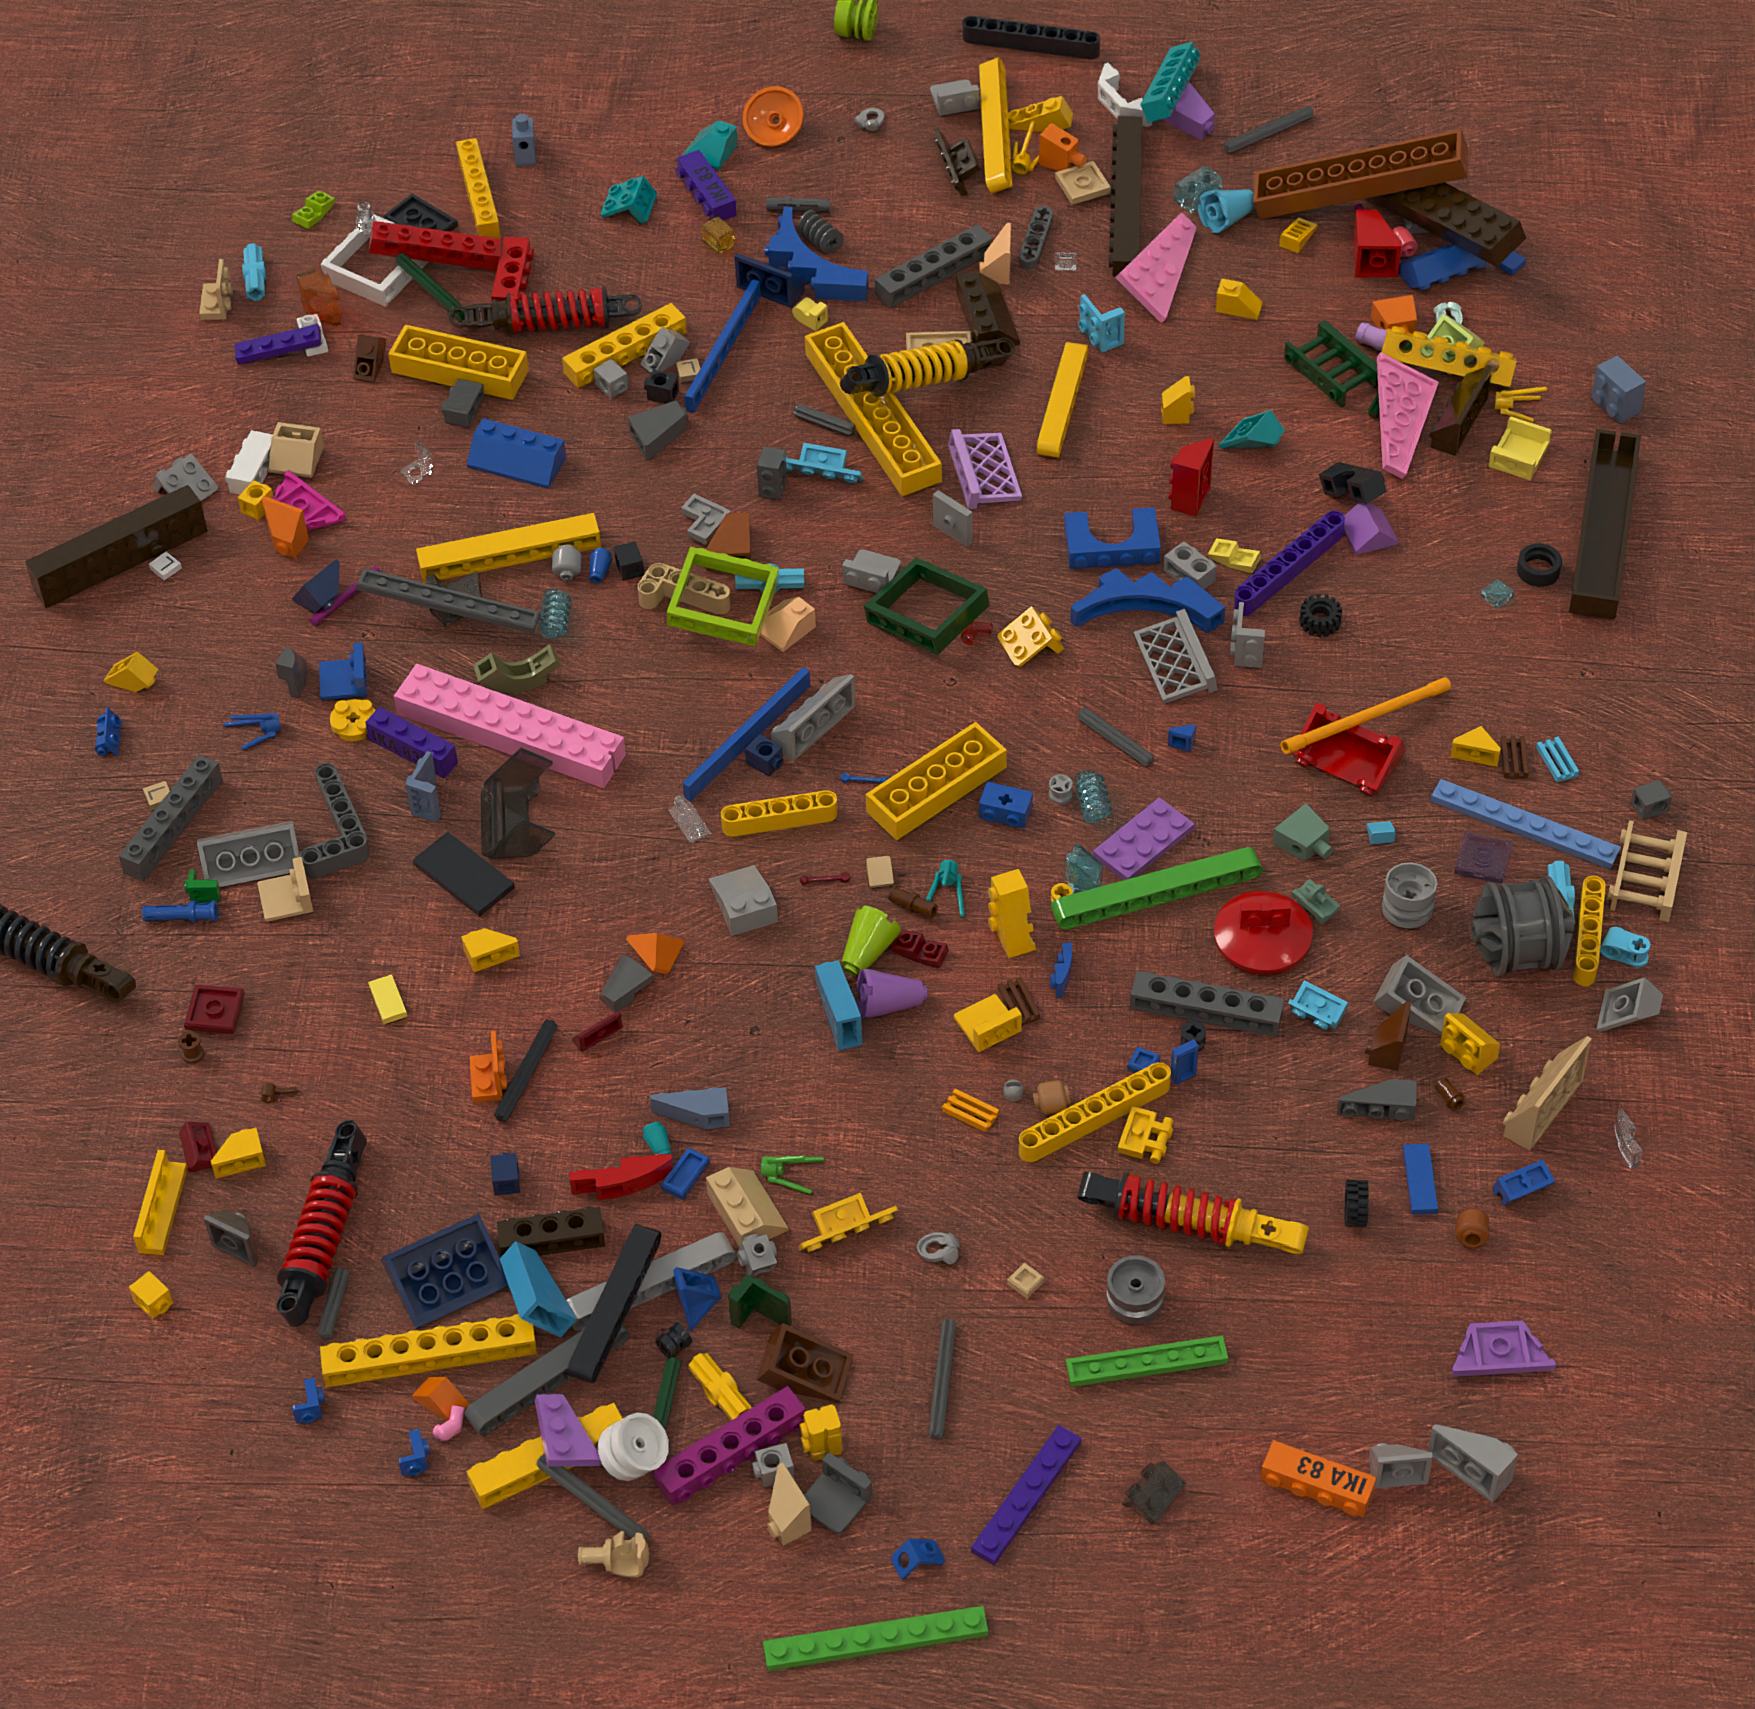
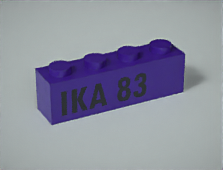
M700 150L677 157L676 174L679 179L684 181L687 191L692 192L695 202L702 206L706 217H709L715 224L737 216L735 198Z
M381 707L365 722L368 739L371 742L414 764H417L418 760L423 758L427 751L432 752L435 774L443 779L458 764L454 744Z

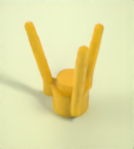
M1034 121L1030 124L1021 153L1018 154L1019 143H1014L1011 168L1017 174L1023 175L1028 171L1032 172L1034 166L1039 162V155L1031 163V157L1026 153L1035 125Z
M1547 387L1496 392L1495 410H1500V415H1509L1533 422V418L1508 409L1513 408L1514 401L1541 399V396L1514 395L1543 392L1547 390Z

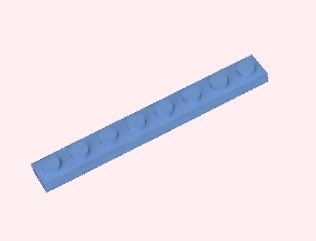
M1440 779L1431 795V802L1610 870L1620 854L1621 847L1443 779Z

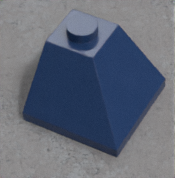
M336 559L301 587L292 600L314 613L318 612L321 608L326 611L335 603L333 598L338 594L340 562Z

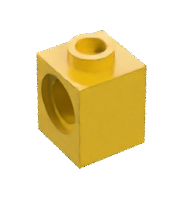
M253 480L238 496L241 513L259 521L265 515L262 498L263 496L272 498V488Z
M150 1271L129 1286L133 1301L152 1319L159 1314L165 1313L170 1305L173 1304L169 1289Z

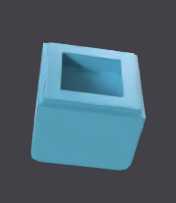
M1391 821L1366 824L1370 844L1395 842L1396 832Z

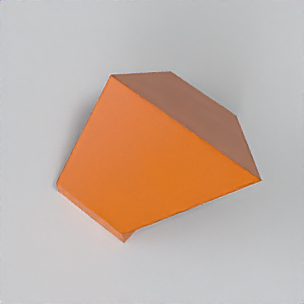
M659 933L628 935L626 938L652 971L666 975L670 972L685 940Z

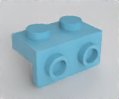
M1305 980L1294 1000L1290 999L1288 1002L1289 1006L1293 1009L1291 1012L1302 1019H1305L1307 1016L1314 1020L1313 1024L1324 1030H1327L1328 1027L1336 1030L1349 1006L1347 1001Z

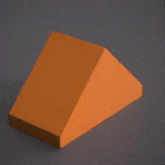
M428 1377L412 1395L413 1400L445 1421L450 1419L452 1406L465 1407L466 1410L470 1405L447 1377Z

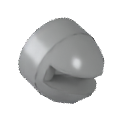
M1012 1079L1005 1083L1003 1095L1006 1100L1016 1102L1023 1097L1024 1089L1020 1081Z

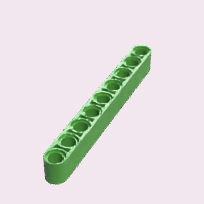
M1246 847L1060 897L1054 900L1050 907L1059 928L1066 930L1252 880L1261 875L1263 867L1255 850L1251 847Z

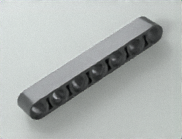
M622 1325L610 1353L628 1340L630 1333L624 1325ZM584 1329L466 1408L464 1416L480 1436L490 1434L535 1404L537 1394H550L573 1378L567 1375L568 1364Z

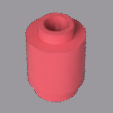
M1403 226L1394 228L1392 231L1401 242L1400 257L1413 256L1418 249V244L1410 231Z

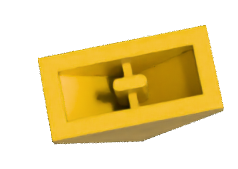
M1480 726L1453 739L1450 758L1498 767L1501 748L1484 728Z

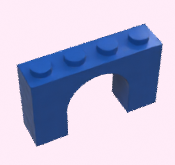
M1155 507L1132 509L1131 525L1133 534L1126 541L1117 544L1103 543L1092 536L1089 530L1087 512L1064 513V533L1069 569L1160 563L1161 546Z

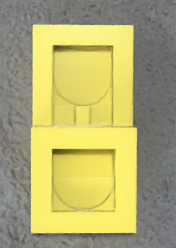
M1216 538L1208 553V557L1227 567L1253 573L1261 559L1260 551L1239 548L1237 541Z

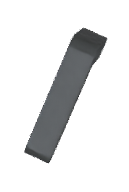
M331 763L318 765L315 769V776L319 792L339 837L302 850L300 857H302L306 877L311 879L362 863L370 856L366 833L336 767Z

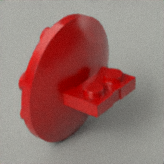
M1253 891L1236 896L1221 908L1215 919L1214 940L1221 955L1235 967L1253 975L1280 974L1293 968L1306 957L1312 944L1313 927L1308 914L1297 902L1279 893Z

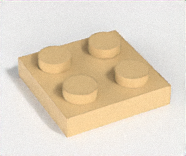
M1094 161L1085 163L1082 168L1075 166L1055 172L1056 181L1072 205L1111 193L1110 185Z

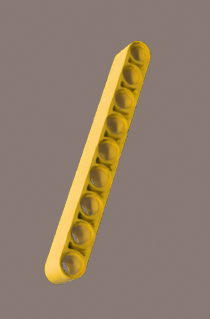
M1000 57L979 65L985 180L991 194L1012 187L1006 72Z

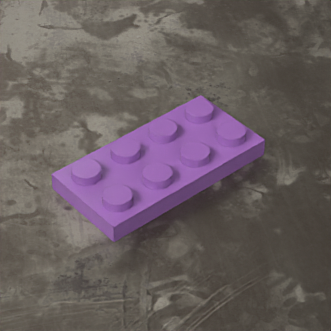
M1159 797L1094 849L1093 857L1122 880L1137 877L1194 830V823Z

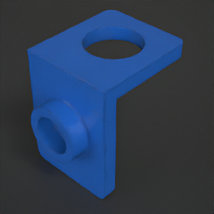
M908 1538L891 1556L900 1579H905L919 1564L943 1565L945 1563V1559L936 1541L928 1539ZM906 1552L909 1556V1564L904 1569L901 1565V1557Z

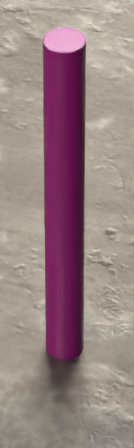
M374 566L372 569H370L381 572L377 566ZM358 580L333 599L335 603L326 611L321 609L309 619L310 623L316 626L359 591L356 590Z

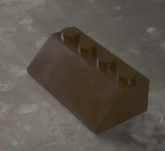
M978 271L956 275V294L974 343L1007 338L1013 342L1014 346L1020 345L1019 337L998 282Z
M1486 366L1468 373L1462 382L1457 383L1454 396H1450L1447 400L1446 410L1440 412L1437 425H1433L1430 430L1429 438H1432L1430 448L1456 456L1489 398L1492 366Z

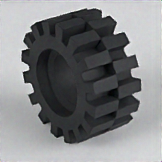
M1317 594L1316 598L1311 595L1309 600L1306 598L1303 601L1299 618L1303 631L1307 632L1309 630V635L1311 636L1317 633V637H1321V634H1324V637H1328L1329 632L1333 635L1336 630H1339L1342 607H1340L1339 601L1335 602L1336 599L1334 597L1328 599L1329 595L1325 594L1323 598L1321 594ZM1323 613L1329 617L1317 618L1313 614Z
M1346 1180L1344 1198L1345 1227H1367L1369 1210L1368 1180Z

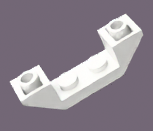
M1105 63L1098 82V100L1117 120L1118 116L1143 117L1142 126H1151L1152 122H1147L1140 106L1143 99L1139 98L1127 103L1116 92L1119 88V72L1109 63Z

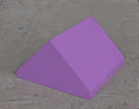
M1359 502L1344 515V533L1355 555L1398 545L1399 541L1382 509L1370 503L1364 504Z

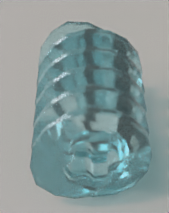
M547 589L543 593L539 633L547 639L558 638L568 631L572 597L567 592L558 589Z
M1090 770L1079 772L1074 778L1078 799L1080 800L1083 819L1087 823L1099 822L1112 813L1105 778L1102 774Z

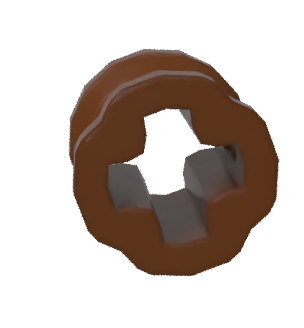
M194 1031L184 1032L178 1038L179 1047L182 1049V1058L185 1062L191 1064L199 1062L204 1057V1050L200 1045V1036Z

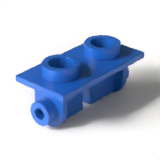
M106 707L105 714H101L97 719L96 734L98 737H96L95 751L100 756H104L108 752L118 756L122 722L120 717L109 707Z

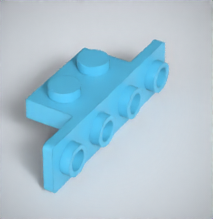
M803 443L800 460L786 458L787 472H792V469L799 470L802 474L813 476L816 473L831 480H834L835 477L843 478L848 483L863 482L864 480L861 471L844 468L848 454L847 450Z

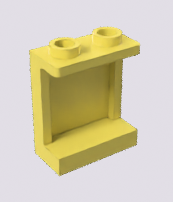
M1510 417L1507 429L1498 446H1493L1488 467L1531 481L1550 445L1552 430Z

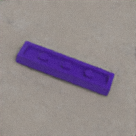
M318 324L235 343V359L238 364H243L322 345L321 329Z

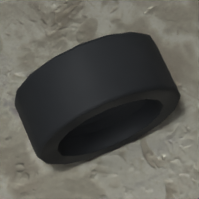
M1536 543L1528 545L1519 554L1517 564L1518 576L1523 582L1531 586L1543 587L1551 585L1559 578L1562 565L1561 555L1555 548L1547 544ZM1535 559L1544 560L1550 563L1553 568L1544 571L1534 570L1526 562Z

